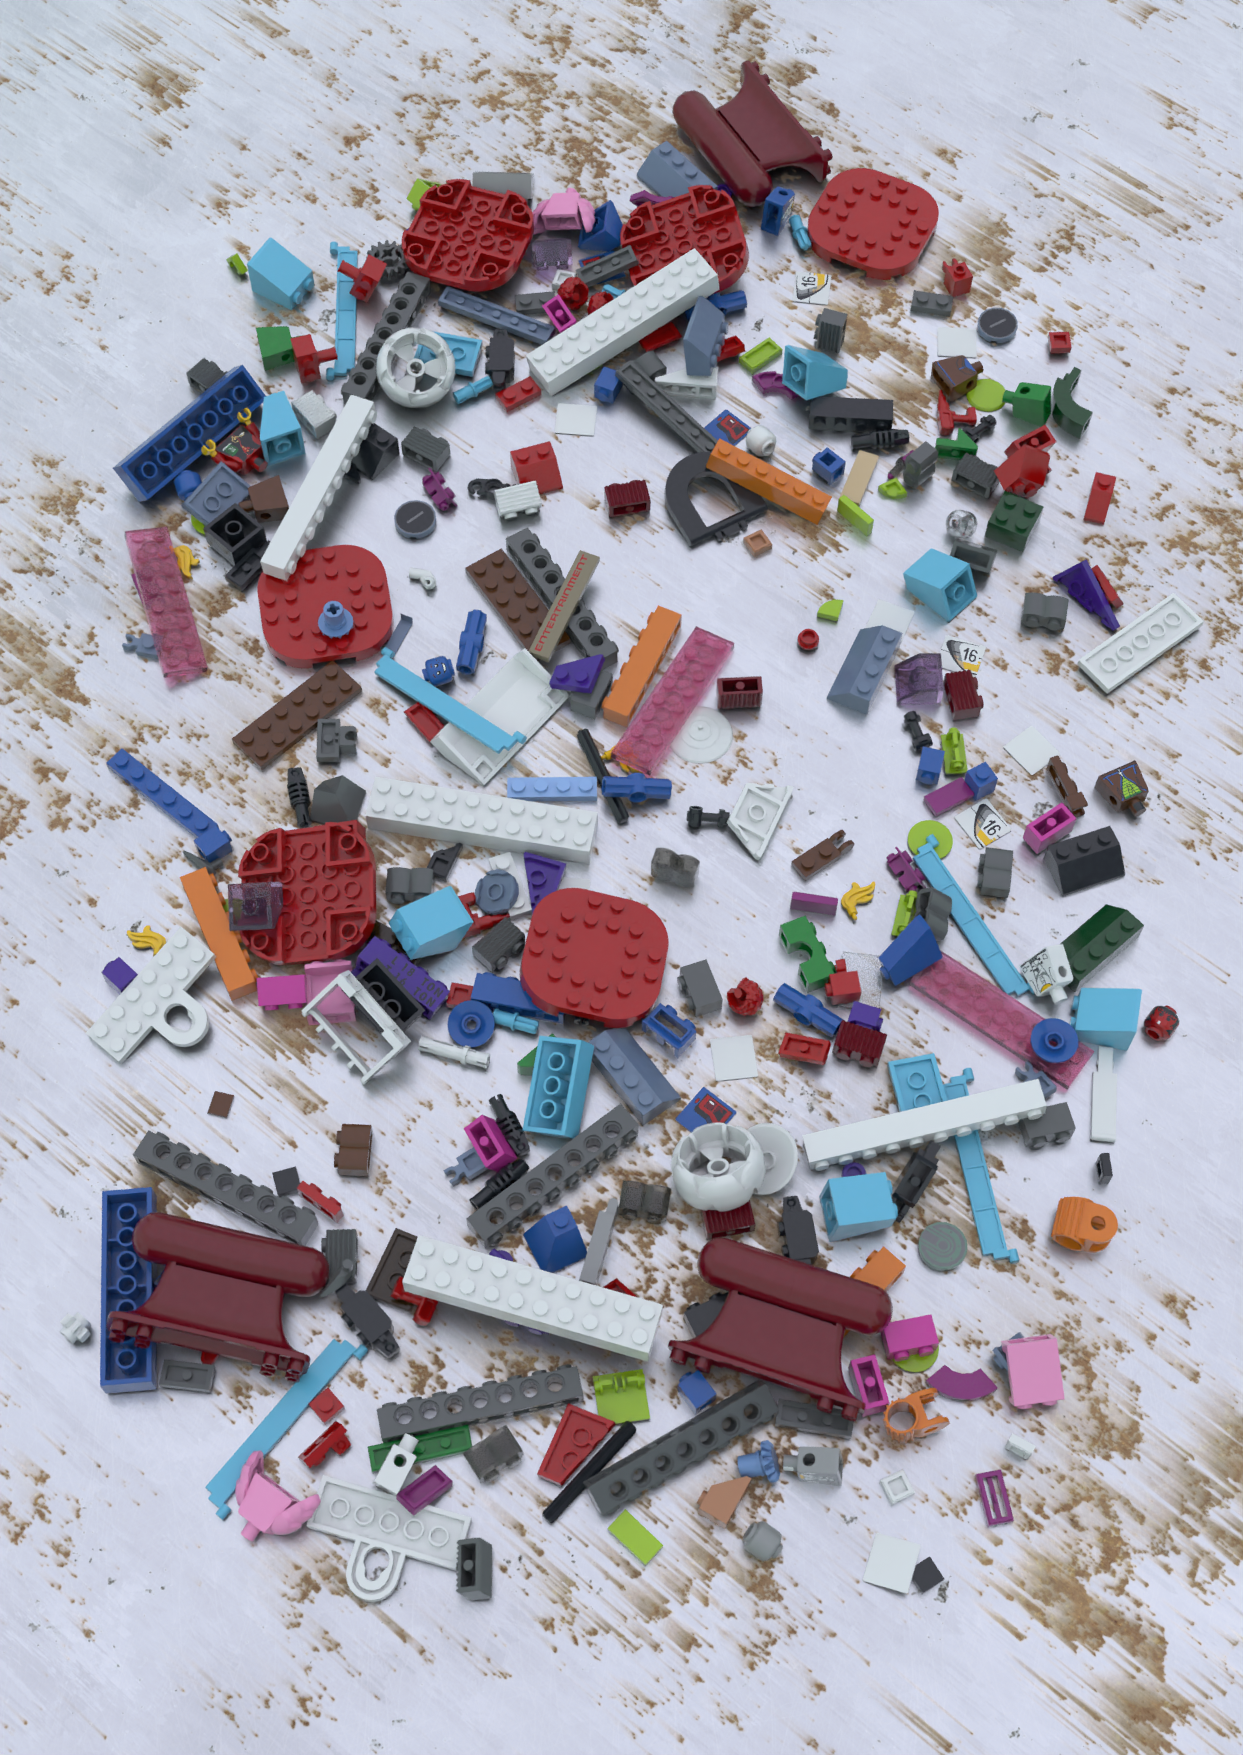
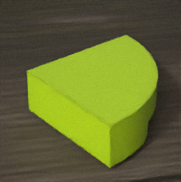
M238 253L226 259L230 267H236L238 274H244L248 271Z
M897 478L878 486V491L888 498L902 499L907 497V491Z
M830 600L824 603L819 608L817 617L838 622L844 600Z

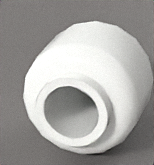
M759 425L748 431L746 445L755 455L760 457L768 456L776 448V437L767 427Z

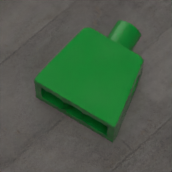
M289 327L256 328L265 371L294 362L291 338L295 337H291Z
M1021 382L1015 392L1005 390L1002 402L1012 404V415L1014 417L1042 427L1046 424L1051 414V386Z

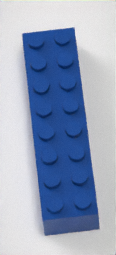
M243 364L233 367L115 465L113 470L139 502L146 501L203 454L201 452L203 445L209 449L210 447L206 445L207 440H212L216 443L240 422L237 419L239 412L242 417H247L244 409L248 408L251 412L264 402L266 395Z
M152 1187L102 1191L100 1387L106 1394L157 1389V1343L150 1342L149 1348H139L134 1345L135 1338L125 1336L123 1343L113 1342L109 1340L110 1331L106 1328L110 1312H129L137 1309L148 1300L156 1288L154 1282L157 1279V1264L140 1258L132 1244V1232L138 1221L149 1213L157 1212V1196Z

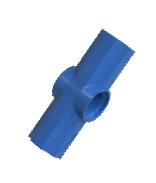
M744 290L724 295L715 293L706 298L724 313V317L727 312L747 308ZM695 305L685 311L688 322Z
M474 609L468 612L465 629L460 635V651L456 670L465 675L475 673L479 653H482L487 614L481 610Z
M632 773L627 777L604 776L602 780V795L605 797H628L629 801L635 803L643 802L647 798L670 799L672 782L669 779L646 778L642 773Z
M786 983L779 987L773 997L774 1002L792 1012L793 1016L800 1023L806 1026L812 1025L832 1038L837 1034L841 1022L844 1020L824 1008L822 1002L813 995L807 994L805 996Z

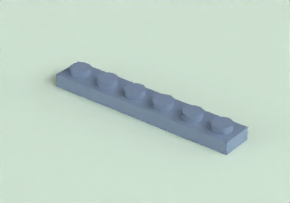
M448 286L438 299V306L496 328L507 329L509 333L541 345L551 340L555 334V326Z

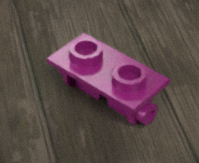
M428 468L431 474L422 478V484L428 493L433 495L431 498L438 509L445 511L451 503L457 507L458 505L453 499L456 495L449 486L445 487V478L439 471L435 473L431 468Z
M895 847L898 853L889 854L886 857L888 860L887 864L896 876L901 872L905 873L898 878L905 891L912 890L917 892L919 885L925 889L926 886L922 882L925 880V877L918 868L913 869L910 864L913 860L906 850L902 852L898 847Z

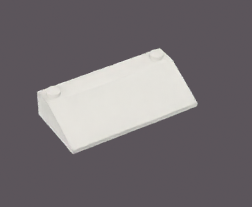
M524 648L516 653L465 706L509 735L513 736L516 731H519L528 740L570 695L565 690L551 689L549 682L552 676ZM450 722L430 741L445 758L483 786L523 745L517 742L509 751L503 749L498 754Z

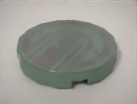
M936 1222L927 1226L921 1233L918 1241V1249L922 1261L929 1268L937 1271L957 1268L964 1261L968 1250L967 1240L963 1232L955 1225L947 1222Z

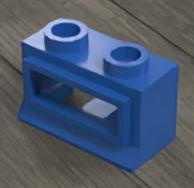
M660 1003L642 1021V1031L646 1033L649 1029L656 1034V1040L661 1045L667 1042L675 1049L674 1056L678 1059L696 1039V1027L690 1020L685 1019L683 1021L679 1018L677 1011L672 1006L666 1005L665 1007ZM661 1015L684 1033V1036L679 1038L656 1019Z

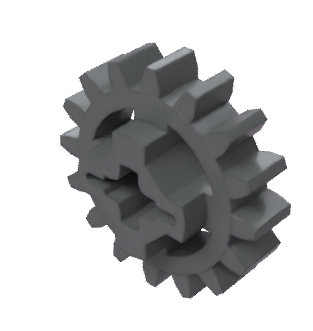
M385 240V244L379 241L377 247L372 245L371 250L367 251V257L370 254L387 264L380 279L384 276H387L388 280L391 279V276L398 278V273L404 275L405 269H409L404 259L402 244L397 246L396 241H393L392 244H389L388 240Z

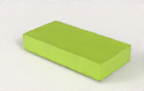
M768 337L740 356L739 363L753 374L780 356L783 349Z
M846 495L841 496L838 500L837 512L867 537L872 533L874 519Z
M626 1509L607 1528L644 1566L663 1548V1544Z

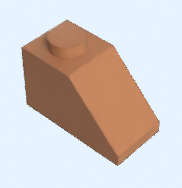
M745 1476L712 1485L708 1492L703 1490L696 1503L700 1506L698 1514L726 1529L750 1486L751 1478Z

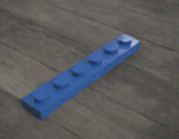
M123 748L106 762L110 770L194 837L198 838L215 825L219 828L215 821Z

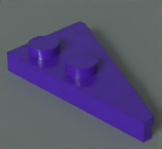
M1087 559L1052 577L1054 581L1063 583L1068 588L1067 592L1071 596L1076 597L1078 602L1089 612L1094 611L1102 618L1101 622L1106 627L1111 628L1112 631L1120 627Z
M524 852L525 870L533 914L535 907L544 897L559 889L566 870V863Z

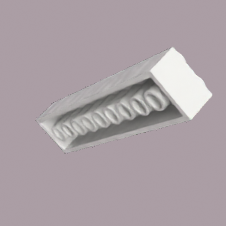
M695 248L527 354L526 358L529 369L552 397L696 305L698 296L707 298L718 291L720 288L717 273Z
M376 776L365 815L368 829L522 854L529 852L542 857L590 864L598 826V812Z
M418 1235L402 1281L404 1291L647 1362L663 1310L662 1304Z

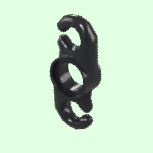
M476 478L469 482L467 489L471 494H475L473 486L479 485L481 489L477 491L478 495H485L488 499L495 500L494 494L489 492L488 488L496 486L502 489L510 487V484H503L495 478Z

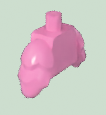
M567 188L565 193H554L550 199L543 200L537 204L536 209L532 212L534 234H542L545 230L582 229V224L586 233L592 231L593 224L595 223V211L592 204L587 199L581 198L580 193L574 188Z
M262 1451L252 1452L247 1462L242 1466L240 1478L236 1481L235 1486L236 1500L240 1506L238 1513L248 1520L241 1531V1535L254 1542L260 1531L271 1535H285L299 1530L304 1522L312 1518L314 1511L321 1502L318 1494L300 1501L270 1477L264 1475Z

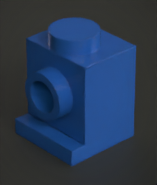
M828 447L822 452H818L812 459V470L824 478L829 486L844 474L846 461Z

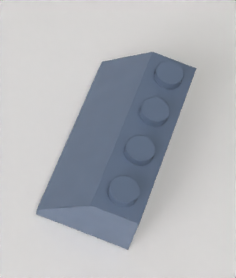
M668 141L652 149L637 172V177L661 197H677L689 193L688 187L696 185H710L713 189H718L714 182Z
M698 296L683 338L686 373L690 376H711L713 368L717 367V357L721 355V346H724L725 335L728 334V322H725L724 313L703 296Z
M883 625L860 629L827 695V699L868 714L900 648L903 633Z
M625 1027L605 1030L587 1042L594 1045L592 1062L642 1126L681 1100L679 1094Z

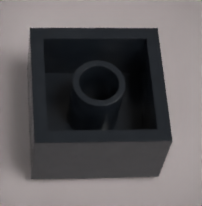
M236 503L203 528L207 543L233 566L252 548H260L267 542L264 527Z

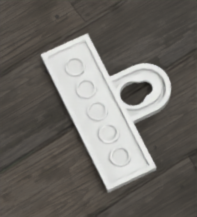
M180 927L91 1026L86 1034L121 1064L153 1028L176 1046L189 1047L197 1044L208 1031L209 1016L204 1007L187 994L186 991L217 956L185 929ZM175 1006L185 1007L188 1011V1016L192 1019V1026L187 1030L170 1026L166 1018L171 1008Z
M323 1475L317 1491L321 1502L314 1511L312 1518L307 1521L306 1526L310 1529L355 1541L346 1569V1580L353 1594L359 1599L367 1602H377L391 1595L398 1584L406 1556L456 1571L458 1567L456 1564L458 1562L456 1559L458 1555L456 1553L459 1551L457 1549L458 1540L466 1539L472 1521L471 1517L427 1505L413 1516L396 1499L395 1495ZM382 1549L389 1555V1565L381 1572L377 1580L369 1581L365 1577V1557L371 1550Z

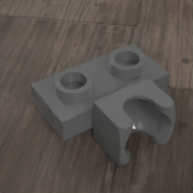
M318 719L317 762H339L340 752L341 754H355L357 752L354 741L357 739L356 727L341 726L340 719Z

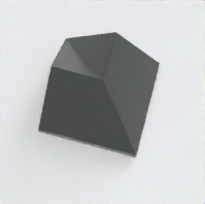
M343 775L323 781L314 789L310 815L311 822L325 825V822L338 823L358 820L366 796V790Z

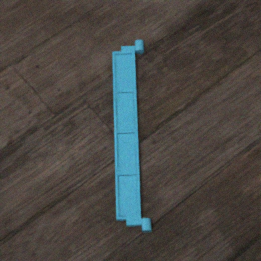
M334 241L330 243V253L338 254L337 270L342 260L357 268L358 251H351L350 247L338 246V243ZM337 272L335 349L338 360H335L334 368L329 367L326 369V379L329 381L334 380V376H347V372L355 368L357 298L349 294L354 284L353 279L340 272Z
M387 647L382 649L381 654L383 657L376 663L378 668L375 670V674L498 754L503 749L509 751L517 742L521 744L526 742L527 737L519 731H516L513 736L509 735L392 660L395 652Z
M933 834L929 835L926 838L928 843L917 849L919 854L913 857V861L931 887L951 897L952 910L950 915L1005 995L1009 996L1015 993L1019 997L1029 990L1034 995L1035 993L1030 984H1026L934 851L939 842Z
M972 1068L963 1069L964 1075L950 1077L951 1083L943 1084L947 1101L969 1096L966 1082L975 1080ZM974 1130L971 1134L963 1137L954 1135L983 1256L993 1255L994 1260L1009 1258L1011 1264L1018 1263L1020 1260L1017 1249L1007 1250L978 1130Z
M333 1339L310 1365L307 1373L300 1377V1381L291 1387L207 1484L205 1488L212 1493L208 1499L219 1508L215 1514L220 1519L224 1520L231 1512V1509L225 1503L235 1493L236 1481L240 1478L242 1466L247 1462L252 1452L262 1451L265 1458L309 1407L308 1404L322 1392L353 1355L358 1360L362 1359L368 1352L365 1346L360 1344L358 1348H355L347 1340L340 1344Z

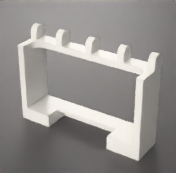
M349 970L340 973L301 1013L304 1017L309 1014L314 1016L320 1023L315 1030L320 1033L325 1029L335 1040L336 1043L331 1047L333 1051L341 1047L351 1061L346 1066L349 1069L356 1065L362 1071L364 1077L361 1079V1083L363 1085L370 1081L411 1042ZM338 986L341 987L349 998L354 996L384 1030L382 1033L383 1037L394 1048L372 1069L364 1063L316 1008Z

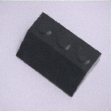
M371 424L367 438L362 440L359 453L353 457L351 462L356 464V469L373 480L400 454L398 438L377 424Z
M1111 826L1049 845L1043 858L1062 897L1125 876L1120 843Z
M378 958L355 977L403 1032L425 1011ZM354 996L350 997L349 999L383 1033L384 1030Z

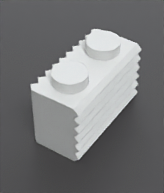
M313 390L291 402L296 417L316 439L326 435L334 427L337 418L335 411L331 407L328 408L322 396L316 395Z
M536 481L497 489L493 493L499 517H505V520L518 517V513L525 512L526 515L537 513V509L542 506Z

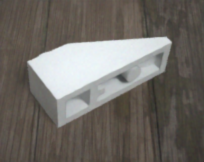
M718 366L713 368L711 376L687 375L686 369L656 377L655 383L668 395L716 399Z

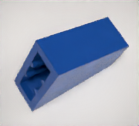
M921 915L916 916L878 957L882 965L879 970L885 980L890 978L896 986L943 958L930 926Z

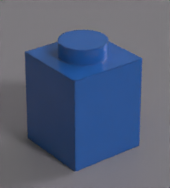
M603 367L594 384V398L614 403L623 386V383L615 376L616 370Z
M923 746L916 780L924 784L937 785L945 751Z
M986 761L968 770L964 779L974 793L973 798L975 801L994 792L998 780Z
M216 825L194 840L197 852L209 863L217 858L222 859L232 852L230 845L231 837L225 830L221 832Z
M699 1370L693 1374L689 1371L679 1379L680 1383L678 1384L677 1391L695 1415L716 1401V1392Z

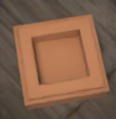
M762 529L743 538V543L753 557L772 549L773 544Z

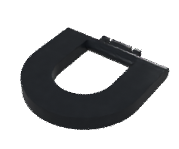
M699 452L683 458L672 468L666 481L664 496L667 509L689 546L712 536H715L719 542L723 540L721 533H723L725 538L740 532V527L742 530L748 528L746 520L768 510L765 501L760 495L706 468L711 452ZM700 477L717 478L726 485L741 511L706 527L689 499L688 487L694 480Z

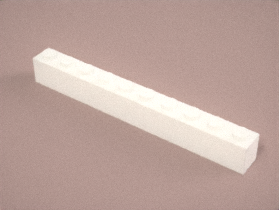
M350 395L260 561L263 573L287 581L290 574L295 572L298 559L304 555L306 545L313 538L317 524L323 520L326 507L332 503L334 492L340 488L342 478L349 471L353 457L359 453L362 440H365L368 436L370 425L374 424L377 419V411L373 401Z
M1039 1079L802 1135L803 1145L810 1170L816 1169L821 1171L829 1168L832 1164L846 1165L852 1163L853 1159L861 1157L863 1159H871L876 1157L878 1153L886 1152L887 1154H892L907 1146L917 1148L930 1140L942 1142L947 1140L949 1136L957 1135L958 1137H963L978 1129L988 1131L995 1128V1125L1003 1123L1005 1125H1013L1024 1118L1034 1120L1045 1114L1047 1105Z

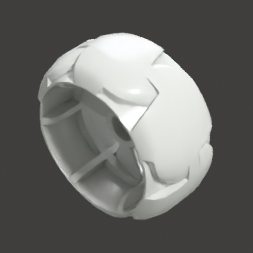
M410 327L393 333L382 345L376 363V374L381 388L391 400L408 408L429 407L443 399L453 383L456 370L455 358L447 342L437 333L425 328ZM416 344L426 346L435 353L436 359L425 364L420 359H414L412 346H416ZM395 353L401 359L408 362L405 377L397 383L395 376L391 372V362ZM414 369V370H415L414 372H416V370H417V371H418V374L412 373L411 370ZM424 373L438 378L436 384L430 389L420 392V390L414 392L415 384L422 381Z
M719 1122L699 1126L688 1136H684L674 1148L671 1159L672 1177L678 1193L689 1205L705 1211L718 1210L719 1212H724L744 1205L750 1200L754 1192H759L766 1172L763 1152L754 1135L741 1126L736 1125L735 1127ZM722 1157L738 1158L743 1161H738L729 1164L726 1159H723ZM710 1160L707 1165L708 1174L698 1176L691 1173L703 1162Z

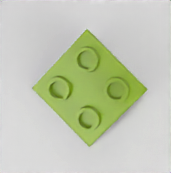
M643 1369L593 1376L599 1416L612 1420L615 1424L650 1419Z

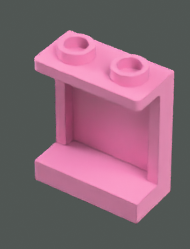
M337 959L334 962L323 963L321 961H314L304 965L307 979V1005L340 973L347 970L351 972L353 970L352 962L345 959ZM340 986L316 1007L330 1024L356 1021L355 1004L342 991ZM311 1014L307 1016L309 1025H320Z
M1051 1334L1001 1341L1002 1351L1006 1354L1011 1390L1009 1402L1012 1405L1017 1406L1018 1409H1028L1032 1407V1404L1055 1405L1057 1400L1065 1399L1057 1338Z

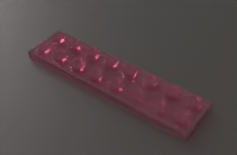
M167 526L125 531L124 537L163 677L207 672V663Z
M696 626L612 750L611 758L647 775H651L733 651L734 643Z
M941 951L942 959L916 973L909 983L911 987L1024 1062H1030L1033 1068L1039 1072L1042 1070L1048 1078L1067 1090L1094 1053L1092 1049L1079 1041L1077 1051L1071 1059L1062 1063H1050L1042 1060L1033 1051L1030 1037L1033 1028L1040 1021L1045 1020V1018L943 951ZM1050 1041V1042H1049V1044H1050L1051 1046H1053V1047H1056V1046H1057V1044H1056L1055 1042H1053V1041Z

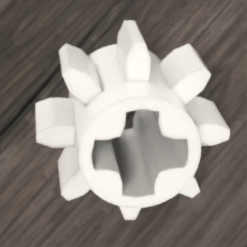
M78 1312L74 1316L68 1313L60 1321L63 1328L59 1332L72 1344L77 1340L83 1343L91 1335L87 1330L91 1324Z

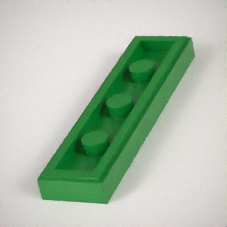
M468 1425L413 1436L419 1440L412 1453L417 1456L413 1465L474 1452ZM402 1439L368 1446L372 1474L378 1473L393 1444L399 1446ZM397 1456L394 1464L397 1467H401L404 1462L403 1458Z

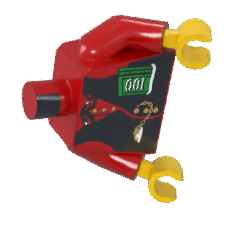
M245 408L244 412L247 418L242 417L239 412L237 419L245 423L246 426H239L217 447L214 441L207 440L206 445L210 447V450L204 445L201 448V452L204 455H211V459L217 465L222 461L232 471L247 475L253 468L263 472L267 467L260 442V431L254 421L251 422L250 420L251 411Z

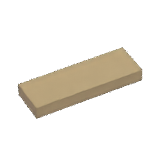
M859 450L840 497L846 495L857 506H860L878 463V455Z

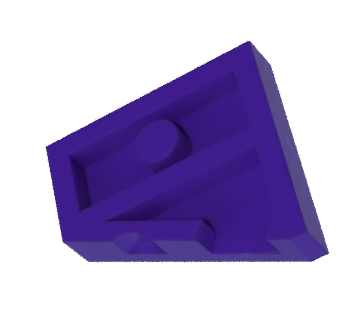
M603 654L556 666L549 682L551 689L591 694L605 662Z

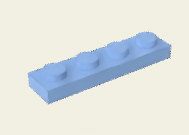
M597 777L507 778V798L525 801H597Z

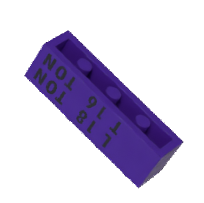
M374 936L358 955L355 965L364 970L378 958L425 1009L423 1015L431 1020L448 998L450 991L443 982L435 981L431 978L424 968L416 967L412 964L405 954L397 953L393 950L386 940Z

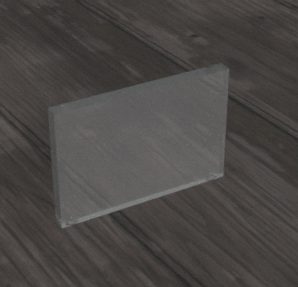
M843 951L841 957L845 959L847 972H858L861 987L859 1002L881 1009L882 974L879 968L882 965L878 958L880 955ZM854 1002L837 1005L838 1008L852 1009Z

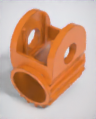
M1064 1197L1063 1199L1060 1198L1051 1237H1053L1052 1240H1055L1067 1249L1097 1253L1104 1250L1115 1236L1118 1229V1221L1113 1211L1104 1205L1094 1203L1092 1200L1084 1197Z
M924 1389L912 1393L904 1399L892 1400L889 1406L886 1405L887 1409L883 1412L884 1428L892 1440L895 1439L898 1443L905 1442L907 1444L908 1441H914L915 1437L930 1435L950 1424L948 1417H943L942 1415L928 1420L922 1406L935 1401L934 1398L938 1396L937 1389ZM897 1412L910 1413L916 1420L911 1428L904 1431L894 1429L889 1424V1421Z

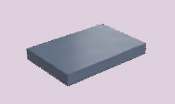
M221 461L186 499L182 507L206 526L234 503L239 506L238 502L244 501L249 496L248 488L250 485Z

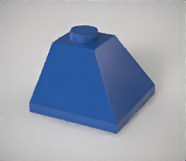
M609 200L594 210L595 223L593 224L592 231L586 233L582 224L578 248L609 252L621 245L620 234L623 224L614 203Z
M567 1205L545 1215L523 1234L540 1270L556 1273L586 1258V1247Z

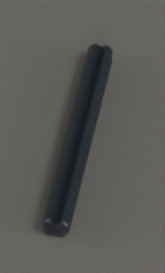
M586 728L579 730L577 738L602 788L603 777L610 776L589 730ZM606 797L617 822L620 824L627 822L629 814L621 798Z
M626 1421L542 1512V1516L547 1522L553 1523L584 1490L583 1482L599 1473L636 1433V1427L631 1422Z

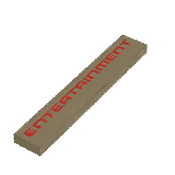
M579 551L528 651L533 657L546 662L550 661L600 562L599 556Z

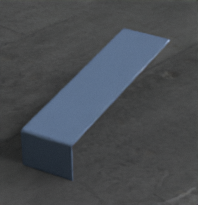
M401 614V620L385 646L395 652V654L413 624L412 617Z

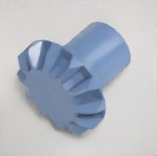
M338 601L327 602L323 608L324 612L318 619V626L322 634L328 635L331 639L332 637L341 638L344 634L348 635L349 630L353 628L351 613L344 609Z
M769 1440L761 1442V1450L737 1457L741 1477L767 1476L770 1483L778 1481L780 1466L776 1450Z

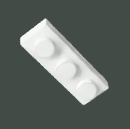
M508 852L489 858L492 870L500 869L507 871L515 877L519 885L517 901L507 911L510 914V920L532 914V908L511 853Z

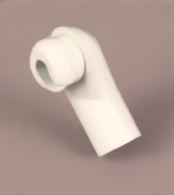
M410 568L409 578L419 579L426 589H433L436 586V579L430 570Z

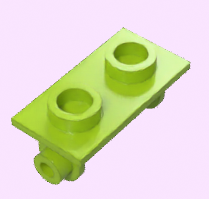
M953 727L949 729L947 734L941 735L942 751H945V774H964L968 771L963 734H960V731Z
M911 890L906 895H900L891 933L892 936L898 937L913 920L916 913V891Z

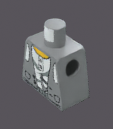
M799 1447L798 1456L784 1454L783 1470L797 1471L800 1481L842 1486L844 1460L840 1448Z

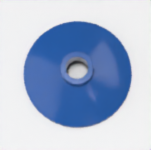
M474 1000L464 1001L455 1006L451 1011L447 1023L448 1031L452 1039L459 1045L464 1047L466 1045L471 1048L478 1047L486 1043L492 1036L495 1028L494 1016L485 1004ZM470 1021L476 1022L474 1029L468 1028Z
M1057 1018L1040 1021L1033 1028L1030 1037V1043L1035 1054L1042 1060L1050 1063H1062L1071 1059L1077 1051L1079 1042L1074 1028L1069 1023ZM1053 1041L1057 1044V1046L1053 1047L1049 1044V1042Z

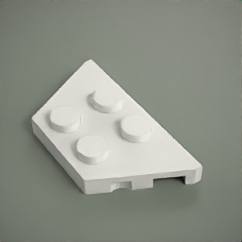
M746 783L727 820L730 828L758 861L793 791V786L774 787L773 784L758 785L757 783Z

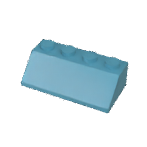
M539 1036L523 1131L565 1139H573L579 1135L594 1045L577 1039Z

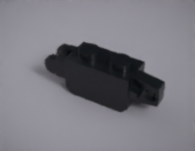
M495 329L493 337H490V346H486V358H489V362H485V375H489L495 394L504 390L506 383H511L514 380V340L508 337L507 329Z
M930 1140L925 1150L919 1148L917 1152L912 1154L892 1187V1202L895 1203L897 1199L903 1202L898 1211V1217L895 1220L898 1223L903 1220L909 1208H913L917 1204L937 1171L938 1166L936 1164L939 1159L935 1158L941 1146Z
M798 1196L783 1197V1213L780 1222H777L779 1237L783 1236L785 1244L781 1246L782 1256L813 1265L817 1260L819 1248L812 1213L802 1210Z
M346 1283L335 1291L338 1301L342 1304L340 1306L343 1314L340 1316L348 1328L353 1326L357 1330L358 1334H356V1337L363 1346L369 1345L373 1350H379L388 1359L400 1350L393 1337L394 1326L392 1325V1320L367 1291L359 1290L355 1294Z

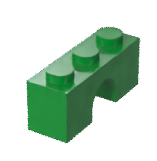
M805 915L781 924L779 936L788 954L802 951L810 957L808 961L799 964L798 969L801 982L806 992L809 993L825 987V983H828L829 974H835L836 969L832 961L828 962L825 946L822 941H818L816 928L812 922L809 923Z

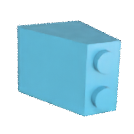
M269 238L247 263L252 291L290 310H293L297 304H300L304 295L314 286L312 270L273 238Z
M791 345L785 346L782 383L805 400L846 389L848 370L824 353Z
M284 391L264 397L260 442L267 466L306 453L301 427Z
M932 548L903 573L907 590L946 621H951L977 597L970 564Z
M451 886L397 909L389 922L392 931L410 960L455 950L473 924V920Z
M1081 988L1078 996L1074 995L1071 1009L1075 1010L1074 1017L1071 1016L1069 1024L1077 1033L1078 1041L1127 1051L1137 1032L1142 989Z
M886 1172L828 1179L819 1198L829 1242L892 1226L898 1217L897 1205L892 1202V1184L890 1180H887Z

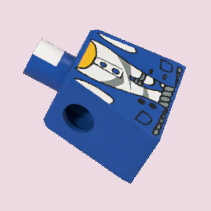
M776 187L765 199L761 230L776 236L780 235L792 215L795 199L793 190Z

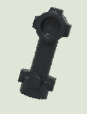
M983 416L980 419L981 423L975 428L971 429L969 426H966L962 430L976 444L980 439L979 434L995 428L997 422L994 416Z
M916 711L906 713L904 715V724L906 727H911L915 738L911 739L915 751L920 750L922 752L923 746L929 748L933 745L929 733L923 734L918 723L921 721V717L919 714L917 715Z
M690 806L689 811H687L686 820L688 825L692 827H700L702 821L717 822L718 827H724V825H728L727 820L730 812L719 809V813H704L702 807Z

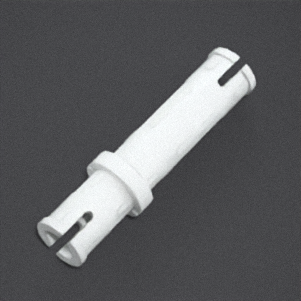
M423 1035L418 1045V1050L455 1059L464 1065L469 1063L483 1068L488 1067L491 1056L489 1053L473 1050L470 1046H457Z

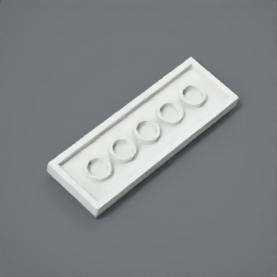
M1172 593L1079 659L1077 665L1108 694L1200 628L1204 621L1175 593Z

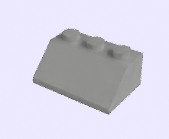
M473 172L474 187L501 194H506L507 190H510L522 196L527 203L528 199L533 198L534 173Z

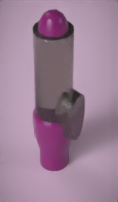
M911 450L904 457L901 456L896 461L895 466L888 472V479H894L906 467L905 459L914 450Z

